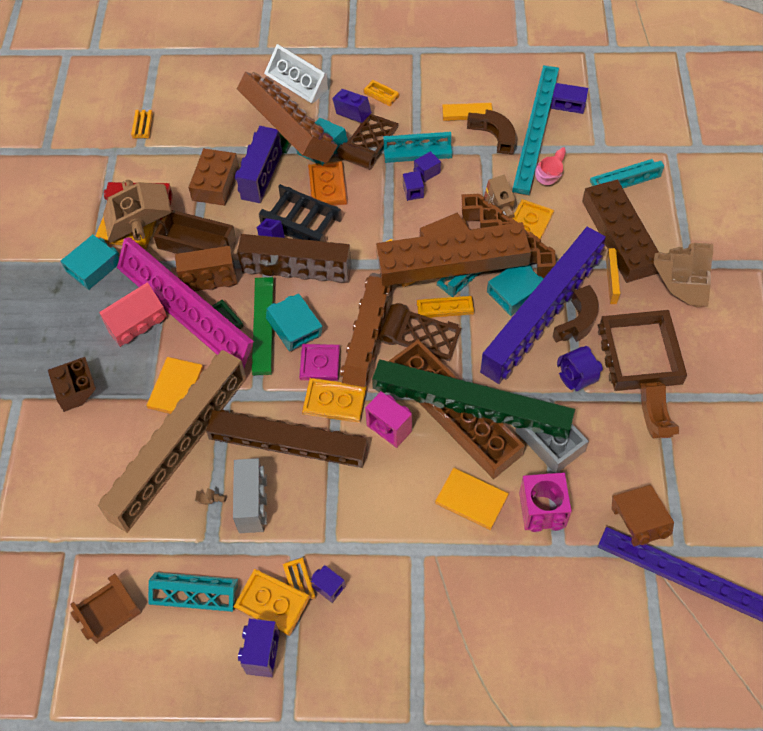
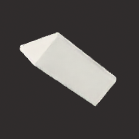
M279 44L276 45L265 70V75L310 103H314L328 91L327 73Z

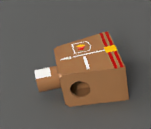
M505 174L489 179L484 195L485 200L501 209L507 217L513 218L515 215L512 209L515 198Z

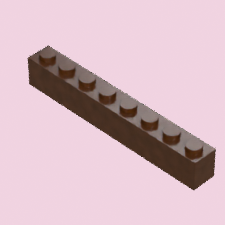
M213 410L206 429L209 440L363 468L368 447L367 438L355 434L352 436L340 431L330 432L319 427L308 428L302 424L292 425L281 420L270 421L264 417L254 418L242 413L237 415L226 410Z

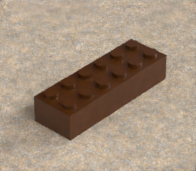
M618 179L585 188L582 202L598 232L606 236L604 243L607 249L615 248L618 269L625 282L628 283L659 274L654 265L655 253H659Z
M241 234L237 254L242 272L266 276L275 275L285 278L296 277L300 279L349 283L352 266L350 244Z

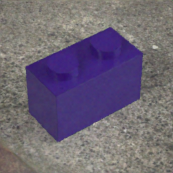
M556 83L551 109L583 114L589 88Z
M341 89L332 98L336 114L362 123L372 113L368 97Z

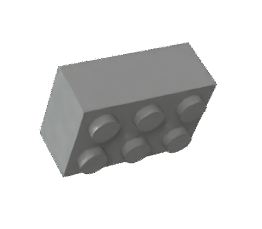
M573 424L571 425L568 439H557L552 435L538 434L526 428H516L515 431L554 473H558L586 451L589 442Z
M259 458L234 460L233 520L239 533L264 532V525H267V512H265L264 505H267V493H265L264 486H267V474H265L264 466H261Z

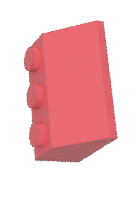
M148 282L99 312L109 334L120 347L131 342L132 339L145 333L149 328L162 322L167 317L164 307Z

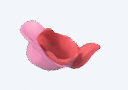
M565 147L559 149L554 157H545L537 164L535 176L538 182L543 185H551L562 176V161L565 157Z

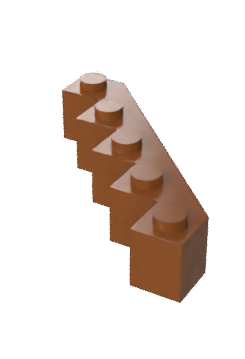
M461 194L462 218L465 221L480 220V228L518 223L513 218L503 214V211L493 203L487 202L481 194ZM525 230L531 250L529 263H536L537 275L545 278L556 264L555 250L550 246L547 247L541 242V239Z
M377 273L370 274L365 281L366 289L363 299L361 298L359 302L358 318L354 321L351 343L349 342L347 345L346 361L340 371V377H343V384L365 387L369 380L370 366L375 357L376 343L381 332L382 320L386 316L388 297L392 293L393 286H382L381 276Z

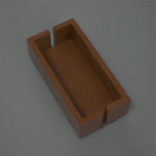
M171 210L172 213L162 218V224H159L153 235L157 249L175 254L230 246L232 249L236 240L233 225Z

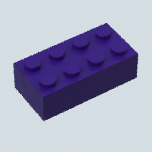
M259 126L257 132L253 134V141L251 145H248L247 154L242 158L241 167L235 174L238 192L242 200L261 203L283 153L280 133L277 129Z

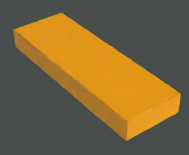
M492 103L442 104L443 121L467 120L468 112L485 114L486 109L492 110Z
M609 248L606 256L610 304H617L620 296L617 255L615 248Z
M472 296L417 300L418 314L429 318L474 315Z

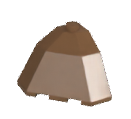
M691 243L685 249L677 247L670 249L669 253H655L654 265L670 293L689 305L695 307L708 306L713 244Z

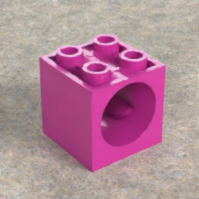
M565 473L523 476L519 495L525 531L540 532L543 529L558 531L565 528L572 512ZM538 497H546L551 499L557 508L545 511L538 508L532 500Z

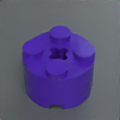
M588 346L572 350L561 355L557 360V367L560 366L562 371L559 373L560 378L570 390L575 389V391H579L598 382L600 372L603 370L602 364L596 360Z

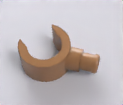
M207 488L206 494L196 490L195 501L199 504L208 505L218 501L224 502L225 496L215 494V491Z

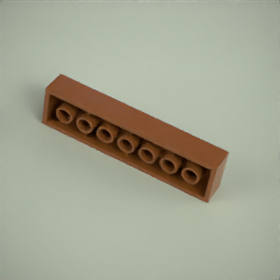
M245 71L237 90L302 156L328 163L338 146L333 141V137L324 133V129L316 125V121L308 117L306 111L298 108V104L290 100V96L281 91L282 88L273 84L274 81L271 78H262L255 72L251 74Z
M523 222L376 243L382 286L529 265L531 255Z
M416 340L389 360V362L458 379L419 340ZM426 402L419 403L493 480L523 456L525 445L503 423H496L487 418H477L472 414L464 412L457 413L453 409L445 407L438 408Z

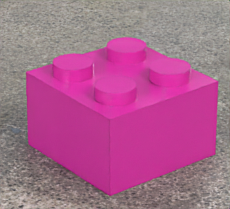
M380 391L365 407L367 427L394 447L398 448L412 432L411 411L406 406L396 403L392 396L385 395Z

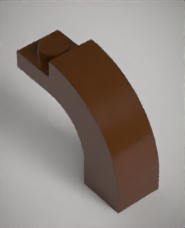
M487 109L485 114L468 112L467 129L487 131L493 134L498 141L497 153L513 155L516 133L513 124L508 118L498 112Z
M591 285L573 291L571 302L576 308L578 316L574 320L554 328L553 339L556 343L567 341L572 336L578 342L592 330L598 313V299Z

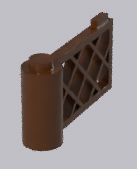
M370 114L360 124L348 142L338 147L337 154H339V158L361 167L372 169L376 158L384 148L383 139L377 140L376 137L392 136L397 130L399 123ZM373 120L377 123L369 125L368 122ZM390 126L392 128L384 130L383 127ZM380 128L381 131L373 132L372 129ZM369 130V134H361L362 131ZM369 138H372V139H373L372 142H367V143H366L365 140H364V139H369ZM361 140L362 144H354L355 141ZM376 146L377 149L373 151L368 149V147Z
M396 303L390 306L379 334V339L388 345L398 344L404 347L410 346L416 340L421 342L429 339L432 346L427 348L437 358L450 362L461 328L458 327L459 324L450 321L444 323L410 312L403 304ZM409 319L418 320L420 325L411 327ZM434 325L437 331L429 333L426 326ZM422 328L426 335L417 338L414 331ZM449 330L456 334L455 337L447 339L444 332ZM411 333L414 340L408 342L402 340L403 335ZM440 334L444 341L435 344L432 337ZM447 345L450 350L449 354L440 352L438 347Z

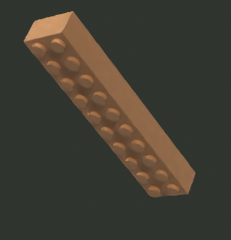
M221 350L218 355L213 357L209 367L202 371L197 382L190 386L185 397L180 399L173 412L166 416L162 426L154 431L150 441L140 449L134 461L127 465L126 471L122 476L114 481L110 491L102 496L98 507L110 523L126 533L130 531L204 435L212 411L223 410L245 382L246 376L242 361L224 350Z

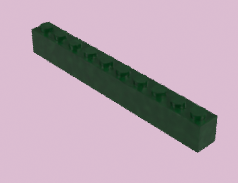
M381 359L378 361L372 378L373 389L378 392L395 394L400 398L414 399L419 403H430L438 408L453 409L457 413L472 414L474 417L491 419L496 423H507L515 428L530 429L535 433L549 434L557 439H568L575 412L573 408Z

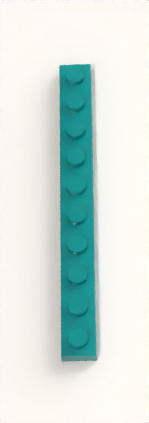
M543 65L512 192L525 195L530 194L559 72L558 67Z

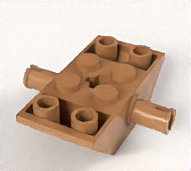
M125 180L126 185L124 181L122 182L123 190L108 197L103 217L110 243L133 232L134 240L140 241L141 237L142 239L145 238L144 226L172 213L164 184L138 182L133 185V181Z

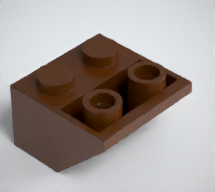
M86 357L48 370L56 400L63 412L82 406L96 390Z

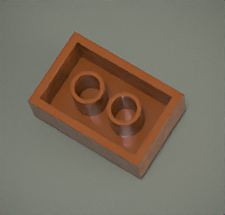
M203 148L188 187L192 201L225 206L236 171L239 168L236 153Z
M230 246L175 254L178 278L194 292L237 285L236 269Z

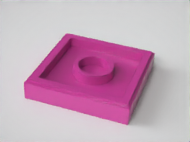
M302 344L300 380L314 378L338 381L340 345Z

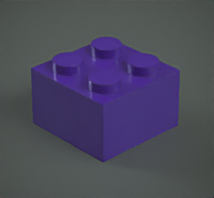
M249 618L248 625H244L242 638L245 641L243 648L240 647L238 661H240L241 667H243L247 675L273 678L280 638L279 629L275 621Z

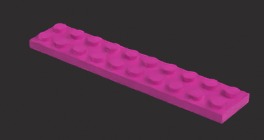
M130 237L124 238L117 269L138 287L148 282L169 314L217 355L221 350H224L242 361L243 368H245L254 341Z

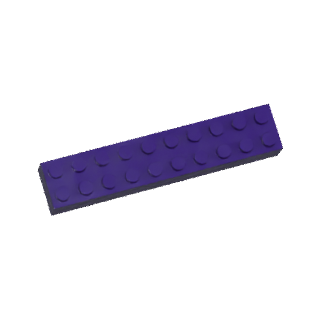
M588 226L582 231L482 353L480 373L497 384H500L503 379H508L512 372L511 369L520 364L522 355L531 350L534 340L540 339L543 329L551 325L554 315L559 314L564 307L563 304L571 300L573 291L582 286L583 279L590 276L594 265H599L603 258L601 254L606 247L604 244L606 236Z

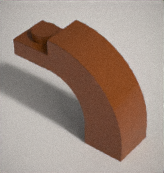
M660 381L641 383L642 409L651 437L671 438L673 435L679 434V426L671 420L668 413L666 385Z

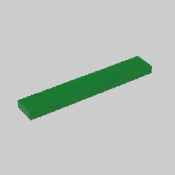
M273 277L255 278L253 376L272 375L273 328L266 319V311L273 304Z

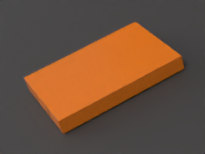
M342 161L328 162L323 165L308 164L311 197L330 205H346Z

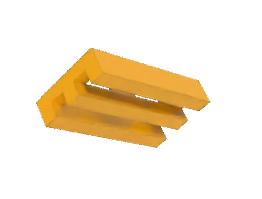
M372 80L363 89L364 94L388 106H391L392 102L399 98V92L375 80Z
M135 110L131 132L132 138H149L153 116L152 110H148V112L146 110H142V112ZM145 117H147L145 133L142 134L144 128V120Z
M303 557L284 563L283 567L289 586L294 588L288 567L292 566L299 590L305 593L296 566L297 564L301 565L309 590L308 595L310 599H315Z

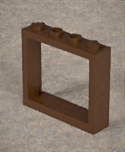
M669 310L601 317L600 324H597L598 335L602 337L601 349L606 354L605 366L609 368V381L613 384L614 391L641 389V383L660 381L666 386L684 384L687 372ZM659 324L672 372L622 376L611 328Z

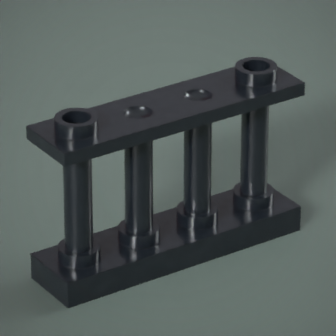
M281 184L278 186L280 199L271 211L261 209L259 212L260 224L266 218L279 220L282 223L284 235L293 239L324 242L323 232L332 219L338 222L342 220L341 209L337 206L327 204ZM286 201L294 203V207L286 218L277 215ZM302 207L309 209L310 212L301 224L292 221ZM317 213L326 216L317 230L307 228Z

